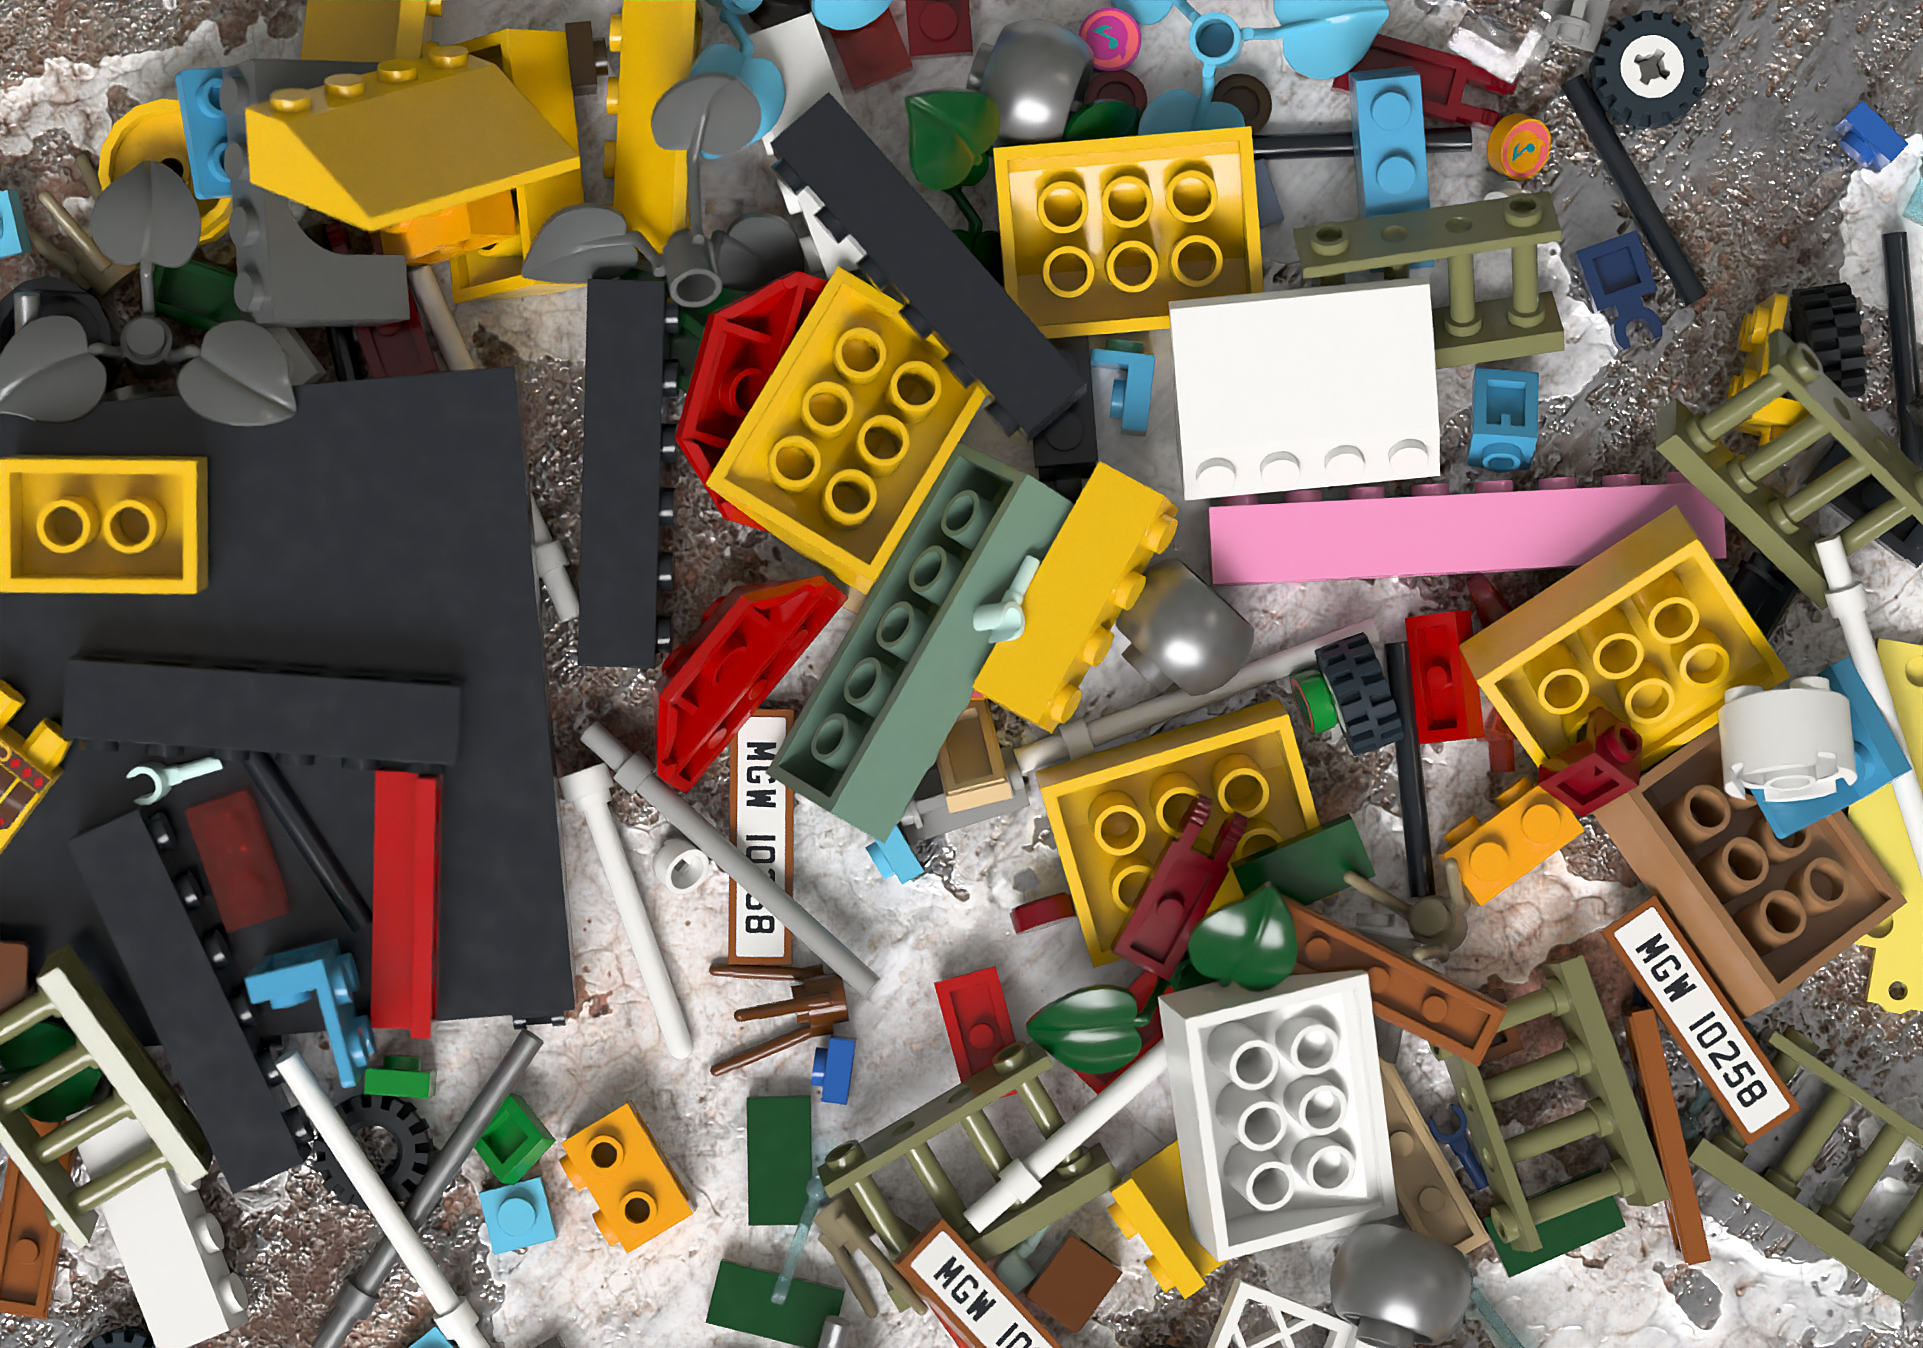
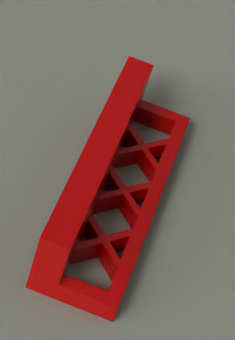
M380 768L375 771L371 1028L411 1029V1038L431 1039L438 1026L443 774L423 775L406 772L404 768Z

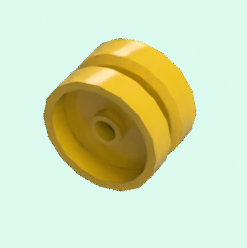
M161 98L135 106L114 123L100 151L98 177L102 191L143 161L155 160L169 168L179 163L184 169L181 179L190 189L200 213L201 237L198 247L216 242L229 231V220L233 211L232 197L200 200L195 196L179 100Z

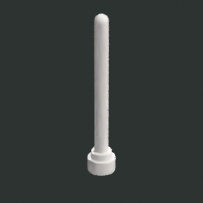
M603 762L561 777L558 781L566 803L573 801L576 812L583 811L668 1051L676 1059H685L693 1051V1042L607 802L613 800L609 788L613 787L614 783L607 764Z

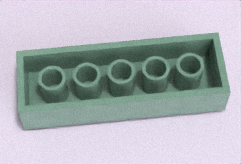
M958 442L765 774L885 844L894 827L903 818L907 804L927 770L935 763L939 750L957 718L969 705L974 691L972 685L996 643H989L988 641L992 629L977 631L974 628L973 617L976 609L981 605L1001 603L1025 556L1036 558L1041 565L1075 504L1029 474Z

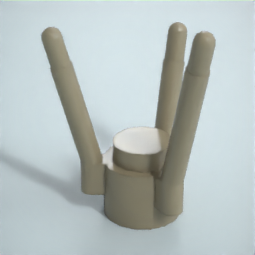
M80 154L76 158V163L96 203L98 197L103 192L99 177L95 173L88 157ZM42 190L39 193L40 201L79 246L73 256L80 264H76L26 225L31 247L68 274L78 286L84 288L86 292L94 289L100 298L103 299L120 288L140 269L138 264L120 265L110 261L102 254L94 242V238H90L48 190Z
M1450 857L1445 861L1450 897L1445 899L1442 896L1431 895L1423 897L1414 906L1405 903L1353 871H1347L1344 874V881L1408 922L1409 931L1423 945L1413 950V957L1415 959H1435L1437 962L1444 964L1450 958L1449 952L1461 946L1466 938L1468 925L1463 913L1470 908L1471 902L1464 895L1460 869L1455 858Z
M847 1188L813 1220L823 1232L817 1239L834 1258L853 1294L869 1318L877 1317L878 1309L844 1247L851 1254L860 1249L918 1315H925L928 1312L927 1305L870 1239L876 1232L852 1192ZM896 1215L910 1240L913 1241L921 1232Z

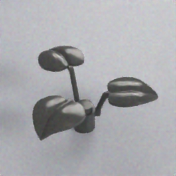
M708 72L692 75L679 81L664 92L657 101L651 116V129L656 144L667 150L688 149L686 163L690 229H682L673 233L669 237L662 255L655 250L640 231H626L625 217L618 209L598 203H581L559 210L542 225L521 266L523 278L555 283H587V279H614L624 275L636 265L638 261L636 247H638L652 264L653 274L656 277L667 276L670 294L676 303L686 307H699L716 299L722 287L752 292L791 271L804 273V257L798 235L790 223L777 215L762 212L746 213L736 218L729 226L727 232L715 230L711 235V240L704 236L699 176L700 150L711 155H725L741 149L752 141L761 124V108L754 92L734 74Z
M155 160L141 162L111 183L98 197L91 216V231L94 242L105 257L120 265L140 263L143 312L142 316L132 319L124 327L120 338L121 346L114 347L100 342L88 346L85 331L76 319L69 316L53 315L39 318L22 327L11 338L0 355V413L18 415L42 423L61 424L76 421L90 414L99 405L107 385L105 369L96 358L99 355L111 358L115 364L126 362L129 370L134 375L143 379L160 378L167 374L172 367H178L180 361L192 358L193 360L187 363L179 374L177 380L178 390L184 402L192 411L213 422L237 426L265 425L291 418L297 411L286 356L280 343L264 327L244 320L224 322L207 332L202 343V349L194 345H187L175 350L169 327L164 321L156 317L153 263L171 268L186 264L197 250L201 237V219L197 203L186 183L172 169Z

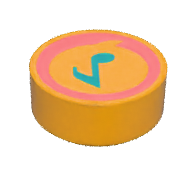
M1513 113L1501 119L1492 130L1487 143V158L1491 167L1496 172L1518 181L1527 180L1535 176L1546 164L1551 151V135L1547 126L1543 122L1523 113Z

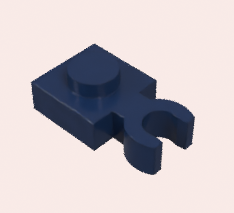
M1637 230L1578 250L1573 254L1594 314L1610 308L1614 312L1615 319L1611 326V339L1620 352L1631 347L1626 335V327L1630 321L1642 322L1647 328L1651 341L1662 336L1663 329L1660 318L1653 310L1644 307L1641 297L1655 293L1658 289Z

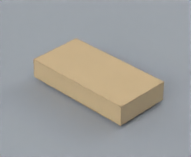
M988 700L970 702L957 718L936 759L949 814L1012 798Z

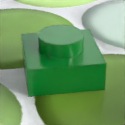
M385 1054L383 1055V1066L372 1065L366 1068L364 1094L429 1099L435 1095L437 1070L422 1069V1057Z
M510 1093L474 1146V1149L501 1183L514 1186L556 1142V1139L522 1096Z

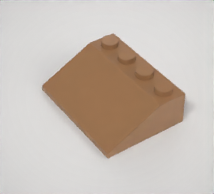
M1717 723L1640 776L1638 787L1592 813L1651 896L1655 895L1742 1021L1780 1000L1905 905L1907 901L1842 810L1783 839H1779L1774 834L1749 788H1745L1746 800L1729 795L1724 787L1721 742L1718 733L1719 723Z

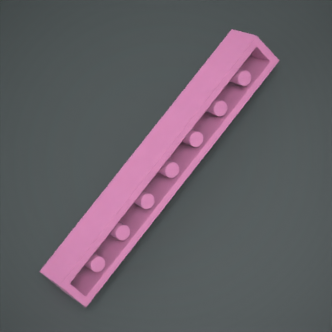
M1680 471L1666 473V484L1641 485L1640 474H1617L1602 476V487L1577 489V477L1539 479L1538 491L1513 492L1512 480L1476 482L1474 483L1475 494L1450 495L1449 484H1422L1411 486V497L1386 498L1385 487L1347 489V500L1322 501L1321 490L1283 492L1284 503L1258 505V494L1220 497V507H1209L1206 510L1209 582L1211 587L1576 569L1676 504L1713 559L1720 561L1727 558L1724 514Z

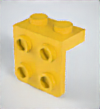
M307 0L300 60L383 62L393 59L414 61L428 57L430 49L440 46L439 42H432L435 17H443L446 0Z
M1774 293L1759 305H1756L1753 314L1745 313L1737 344L1738 350L1747 352L1744 368L1740 376H1732L1726 401L1769 372L1768 334L1778 327L1783 330L1788 295ZM1778 397L1731 430L1760 436L1758 446L1762 447L1811 413L1799 401Z
M1177 1138L1121 1178L1122 1182L1110 1189V1193L1116 1202L1106 1209L1128 1240L1138 1233L1153 1253L1143 1262L1163 1291L1166 1293L1176 1286L1183 1298L1186 1299L1206 1285L1204 1277L1230 1259L1218 1262L1191 1236Z

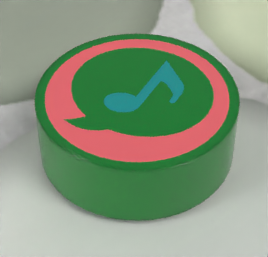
M1310 668L1291 675L1290 685L1294 701L1309 733L1316 735L1335 728L1337 712L1332 695L1322 674L1318 670Z

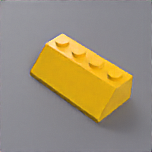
M623 0L622 14L611 13L610 52H620L619 77H608L606 110L607 115H617L616 140H605L603 174L606 179H614L613 204L603 205L614 207L622 212L626 221V231H640L660 255H662L663 249L673 233L682 229H690L686 163L688 149L667 150L658 146L651 129V116L657 101L664 92L674 84L689 77L694 62L701 54L703 8L700 0ZM636 247L638 260H648L640 249Z
M504 29L454 44L467 48L469 55L495 63L579 154L578 126L571 86L566 31ZM581 163L579 169L510 189L518 235L449 260L454 304L549 295L587 286V283H555L523 278L521 270L523 260L542 225L559 210L571 205L585 203Z
M1099 461L1023 596L1024 600L1020 607L1025 617L1024 632L1016 639L996 643L972 688L1005 710L1051 734L1058 722L1066 723L1079 705L1082 690L1078 687L1090 666L1097 667L1111 648L1114 634L1110 630L1122 609L1130 610L1144 589L1146 577L1142 574L1153 554H1161L1173 539L1178 525V521L1174 517L1179 509L1166 496Z

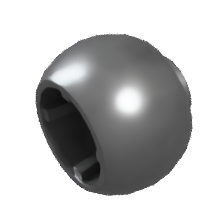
M1042 19L1020 20L1005 25L994 46L987 43L980 45L969 73L966 89L985 94L998 106L1001 127L997 139L992 144L995 148L1061 142L1066 125L1073 114L1083 106L1094 64V52L1087 42L1072 29L1057 22Z
M1179 558L1163 560L1146 568L1142 574L1146 577L1144 589L1134 606L1128 611L1122 609L1115 622L1118 630L1131 642L1121 654L1122 657L1162 693L1173 682L1191 696L1204 695L1224 686L1238 674L1247 661L1254 643V627Z
M1376 1223L1362 1224L1341 1245L1332 1264L1329 1282L1331 1301L1336 1314L1342 1319L1358 1326L1355 1336L1357 1340L1376 1348H1412L1414 1343L1432 1346L1440 1344L1461 1323L1469 1305L1472 1287L1470 1268L1463 1252L1426 1235Z

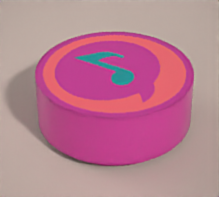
M1117 8L1096 10L1083 21L1079 29L1078 35L1087 42L1094 52L1092 70L1096 72L1126 70L1134 63L1141 47L1139 26L1134 18L1123 10Z

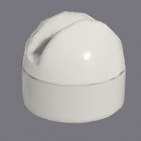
M678 837L665 841V846L660 849L658 854L655 853L653 856L652 869L657 879L674 894H686L693 891L703 882L709 869L707 855L688 840ZM683 859L686 863L678 872L674 867Z

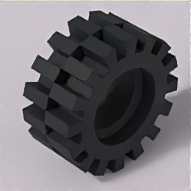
M1843 282L1793 290L1792 297H1790L1792 311H1789V319L1793 330H1790L1791 340L1796 345L1798 343L1807 345L1814 352L1822 366L1823 372L1848 398L1862 396L1866 390L1864 384H1867V374L1864 367H1867V356L1863 352L1865 339L1864 334H1861L1860 330L1862 321L1860 312H1856L1857 301L1855 295H1852V288L1849 284Z
M355 1095L339 1103L334 1108L353 1136L359 1129L365 1126H379L393 1135L398 1147L397 1159L393 1167L388 1172L379 1175L396 1203L414 1192L432 1164L430 1156L431 1151L434 1150L433 1139L429 1138L427 1131L430 1127L426 1119H421L417 1114V1108L412 1103H405L398 1099L399 1097ZM319 1133L317 1139L313 1142V1151H316L317 1161L314 1162L316 1174L320 1172L325 1181L322 1185L328 1193L333 1191L338 1195V1201L343 1204L357 1205L358 1209L370 1210Z

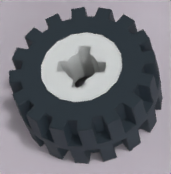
M1653 10L1641 11L1633 16L1630 14L1612 26L1600 39L1595 48L1589 68V74L1592 77L1591 90L1594 95H1597L1604 113L1608 111L1615 117L1613 121L1622 126L1629 124L1637 130L1666 127L1689 112L1705 89L1708 79L1706 78V71L1709 68L1708 56L1704 57L1702 50L1705 45L1700 36L1695 37L1690 31L1692 26L1685 20L1680 23L1673 19L1674 14L1668 12L1654 14ZM1657 63H1658V65H1659V67H1660V73L1663 74V75H1665V77L1659 75V69H1658V67H1657Z
M1362 632L1316 649L1315 655L1320 669L1319 672L1328 685L1335 704L1340 729L1353 755L1358 756L1403 739L1402 725L1396 711L1394 699L1391 696L1378 658H1376L1367 635Z

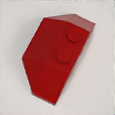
M791 271L709 313L675 439L725 520L771 533L709 488L706 482L827 285V280L800 271Z
M822 575L735 586L727 596H721L716 599L705 611L701 621L702 627L688 644L679 646L666 658L661 667L662 675L653 685L657 775L668 784L687 794L849 597Z

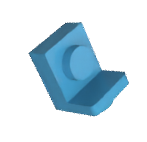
M1107 339L1105 349L1092 348L1091 367L1128 371L1127 381L1114 379L1110 417L1122 419L1121 434L1146 437L1156 355L1143 354V343Z
M1475 368L1472 380L1471 437L1467 451V464L1469 466L1485 467L1487 470L1497 473L1512 472L1516 469H1530L1538 438L1539 372Z

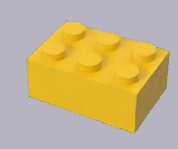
M9 455L0 458V592L198 593L208 587L207 457Z

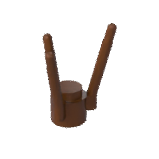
M712 964L709 967V972L712 976L803 982L801 985L791 986L792 999L736 1010L734 1013L736 1021L744 1022L795 1013L797 1024L809 1022V1024L712 1065L710 1072L713 1076H720L734 1069H739L813 1037L834 1034L833 1024L849 1021L842 977L836 972L824 974L822 964L802 968L740 964Z

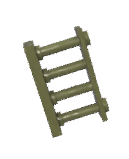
M1549 191L1531 194L1518 193L1504 198L1342 222L1329 221L1315 226L1293 229L1294 242L1303 278L1319 277L1320 287L1346 284L1345 273L1381 267H1383L1384 281L1410 278L1409 263L1447 258L1449 306L1431 309L1435 369L1565 350L1564 329L1552 291L1539 293L1537 244L1562 241V230ZM1511 248L1513 297L1475 302L1473 254Z
M1778 327L1768 334L1769 372L1705 416L1700 413L1694 415L1677 398L1656 412V449L1821 610H1824L1828 607L1824 592L1829 589L1815 542L1826 536L1818 537L1803 523L1802 519L1872 474L1893 496L1835 534L1840 535L1846 556L1848 557L1912 514L1923 524V469L1920 470L1823 372L1818 358L1807 345L1803 343L1796 345ZM1787 391L1811 413L1747 457L1742 454L1735 456L1719 438ZM1829 432L1852 454L1788 498L1784 495L1777 497L1761 481L1762 477Z
M68 943L46 957L37 978L39 992L0 1014V1045L52 1014L56 1017L63 1016L77 1035L76 1044L7 1085L3 1086L0 1082V1143L43 1200V1209L50 1224L59 1233H67L77 1248L80 1249L90 1243L99 1215L94 1208L162 1168L168 1171L174 1169L184 1184L188 1186L208 1174L214 1154L199 1122ZM88 1066L94 1069L101 1068L114 1086V1094L41 1137L20 1107ZM126 1117L131 1120L138 1119L150 1135L151 1145L78 1188L57 1158Z
M1583 955L1564 956L1542 964L1541 967L1546 980L1541 982V989L1502 1003L1508 1007V1011L1497 1032L1551 1012L1554 1017H1560L1568 1039L1563 1042V1049L1482 1079L1476 1065L1428 1042L1435 1058L1438 1061L1444 1060L1461 1109L1467 1118L1470 1134L1496 1206L1491 1208L1494 1227L1500 1239L1504 1243L1510 1242L1512 1250L1533 1252L1543 1248L1535 1225L1614 1194H1617L1620 1198H1625L1627 1205L1649 1207L1671 1198ZM1571 1073L1576 1077L1582 1078L1589 1097V1101L1585 1102L1584 1110L1509 1139H1503L1491 1106L1492 1103ZM1594 1133L1597 1137L1604 1138L1612 1160L1607 1163V1170L1530 1200H1525L1513 1164Z
M1787 1026L1781 1035L1774 1030L1764 1028L1758 1039L1778 1052L1771 1061V1065L1786 1086L1797 1069L1801 1067L1831 1089L1776 1171L1769 1168L1763 1178L1742 1164L1748 1156V1153L1744 1151L1746 1145L1731 1123L1722 1135L1716 1132L1710 1142L1701 1136L1693 1134L1685 1146L1688 1161L1892 1299L1904 1304L1918 1284L1902 1271L1908 1264L1904 1256L1923 1230V1182L1884 1241L1880 1243L1876 1240L1870 1250L1849 1237L1855 1227L1850 1221L1905 1139L1923 1150V1130L1816 1059L1814 1056L1820 1047L1795 1029ZM1854 1103L1884 1123V1125L1830 1206L1827 1207L1822 1204L1815 1214L1796 1201V1198L1802 1191L1797 1185L1851 1104Z
M1034 1040L1028 1044L1024 1041H1019L1008 1045L993 1057V1064L862 1142L859 1143L858 1140L854 1139L840 1144L825 1157L826 1163L817 1167L823 1188L829 1198L849 1187L891 1256V1263L912 1241L871 1174L902 1155H905L942 1218L984 1263L1122 1182L1100 1142L1089 1149L1086 1146H1078L1055 1166V1169L1038 1181L1042 1187L1024 1203L1018 1199L980 1233L963 1215L967 1208L926 1141L960 1122L994 1180L998 1183L1001 1180L998 1173L1013 1160L982 1108L1016 1089L1045 1140L1061 1128L1065 1121L1038 1078V1075L1052 1068L1053 1064L1046 1051ZM881 1274L887 1293L898 1311L902 1313L909 1309L911 1306ZM915 1290V1292L918 1294V1296H919L922 1300H924V1298Z

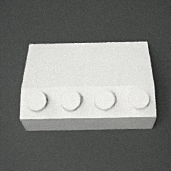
M1428 276L1169 301L1176 445L1184 501L1440 476L1439 412Z
M1364 970L1292 975L1275 987L1261 992L1246 990L1234 981L1228 987H1221L1218 982L1158 996L1191 1236L1218 1262L1398 1214L1368 973Z

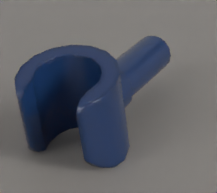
M1450 1104L1451 1110L1460 1121L1459 1129L1451 1135L1440 1133L1430 1115L1429 1130L1436 1141L1450 1146L1476 1189L1481 1190L1487 1187L1489 1183L1465 1135L1467 1131V1118L1459 1106Z

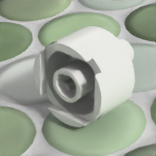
M1803 677L1791 681L1789 689L1764 692V689L1759 686H1738L1725 692V705L1718 711L1724 787L1729 795L1746 800L1745 788L1764 789L1766 801H1798L1818 798L1837 792L1836 780L1843 777L1849 786L1856 781L1857 774L1849 700L1842 694L1830 691L1828 679L1822 677Z

